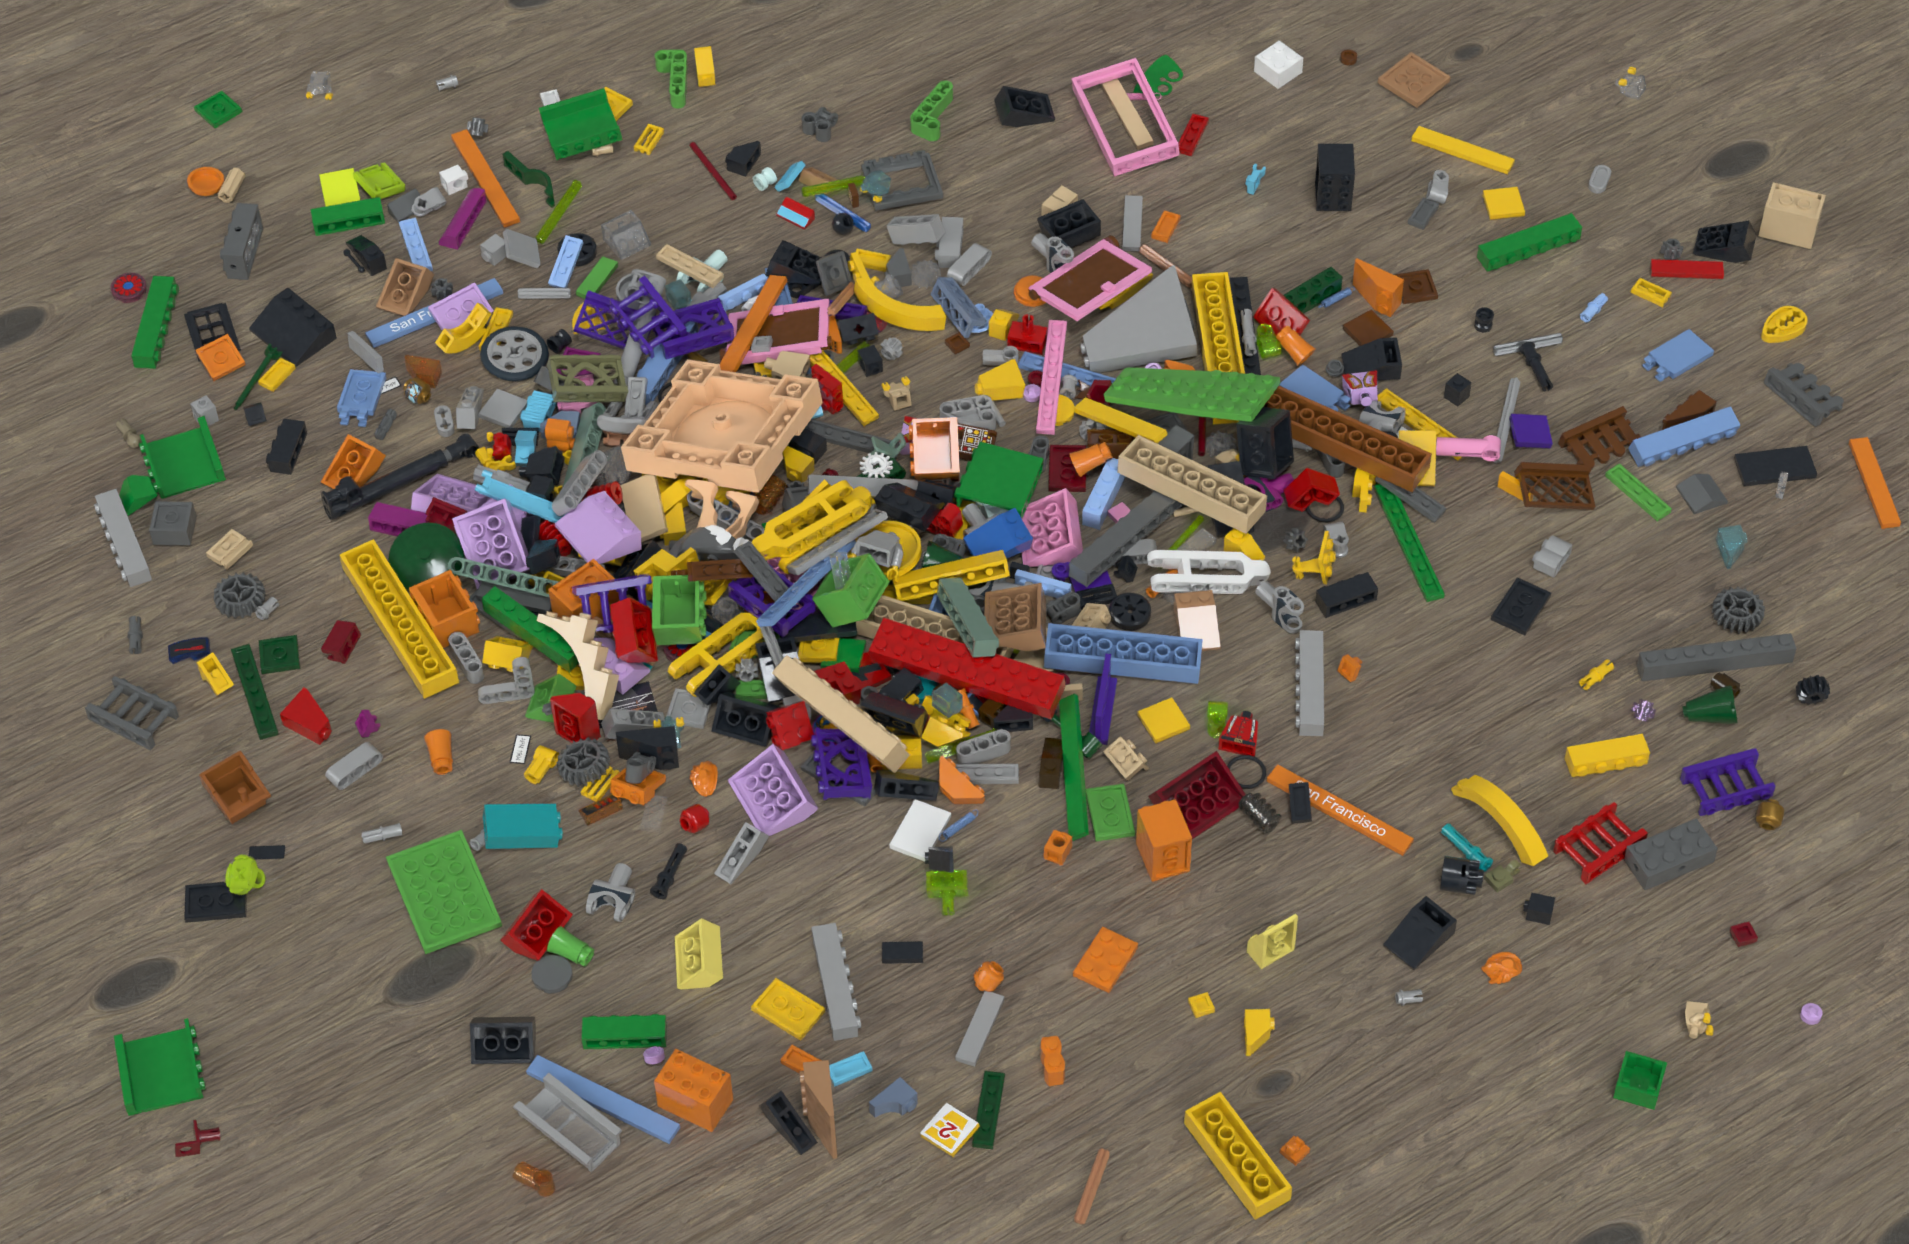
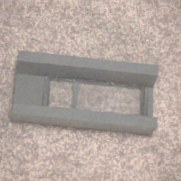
M548 1073L543 1078L545 1088L526 1106L518 1101L513 1108L518 1111L520 1117L525 1118L592 1172L621 1144L619 1134L622 1130Z

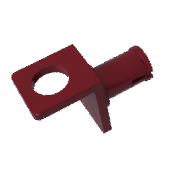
M193 1120L195 1141L176 1143L175 1157L200 1154L202 1142L220 1141L219 1127L200 1130L197 1127V1120ZM184 1147H191V1149L188 1151L180 1150Z

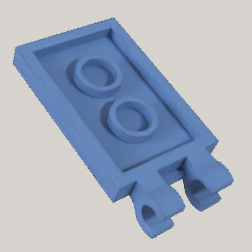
M1688 329L1649 352V355L1644 358L1646 363L1642 367L1649 371L1657 365L1659 368L1656 371L1659 374L1655 378L1659 382L1668 376L1674 379L1713 356L1714 350Z
M1304 365L1300 366L1279 385L1335 411L1339 410L1334 406L1335 404L1344 411L1350 407L1347 403L1351 399L1344 395L1342 390Z
M350 369L337 405V411L340 413L339 418H341L340 425H348L350 416H357V420H359L358 426L366 427L368 415L373 416L386 381V373Z

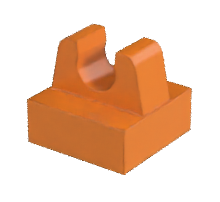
M1347 654L1342 657L1337 671L1348 681L1353 682L1358 676L1361 668L1360 664L1363 661L1358 657L1352 658Z
M1293 1136L1280 1148V1154L1295 1166L1310 1153V1148L1298 1136Z

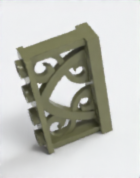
M557 354L549 357L547 368L553 392V402H625L628 387L625 383L620 355ZM556 369H561L562 374L567 376L560 375ZM614 369L615 374L612 376H608L610 370ZM587 370L599 379L595 380L592 386H586L583 381L574 377L581 371ZM617 378L618 386H615L612 380ZM558 379L565 381L563 386H559Z

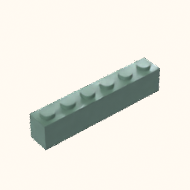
M962 578L939 579L937 596L972 657L995 656L996 648L999 647V639L995 636L992 627L989 626L979 605L976 604L974 596L968 590V586L965 585Z

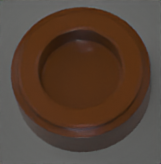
M1350 49L1342 51L1340 55L1341 63L1348 66L1354 65L1357 62V53Z

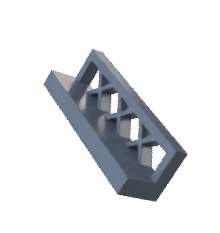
M938 277L930 295L938 305H941L945 314L964 338H969L973 327L984 326L987 320L952 277ZM940 289H941V297L938 295V292H939ZM947 299H949L950 308H948ZM956 309L958 311V319L956 318ZM964 320L968 323L966 329L964 325Z

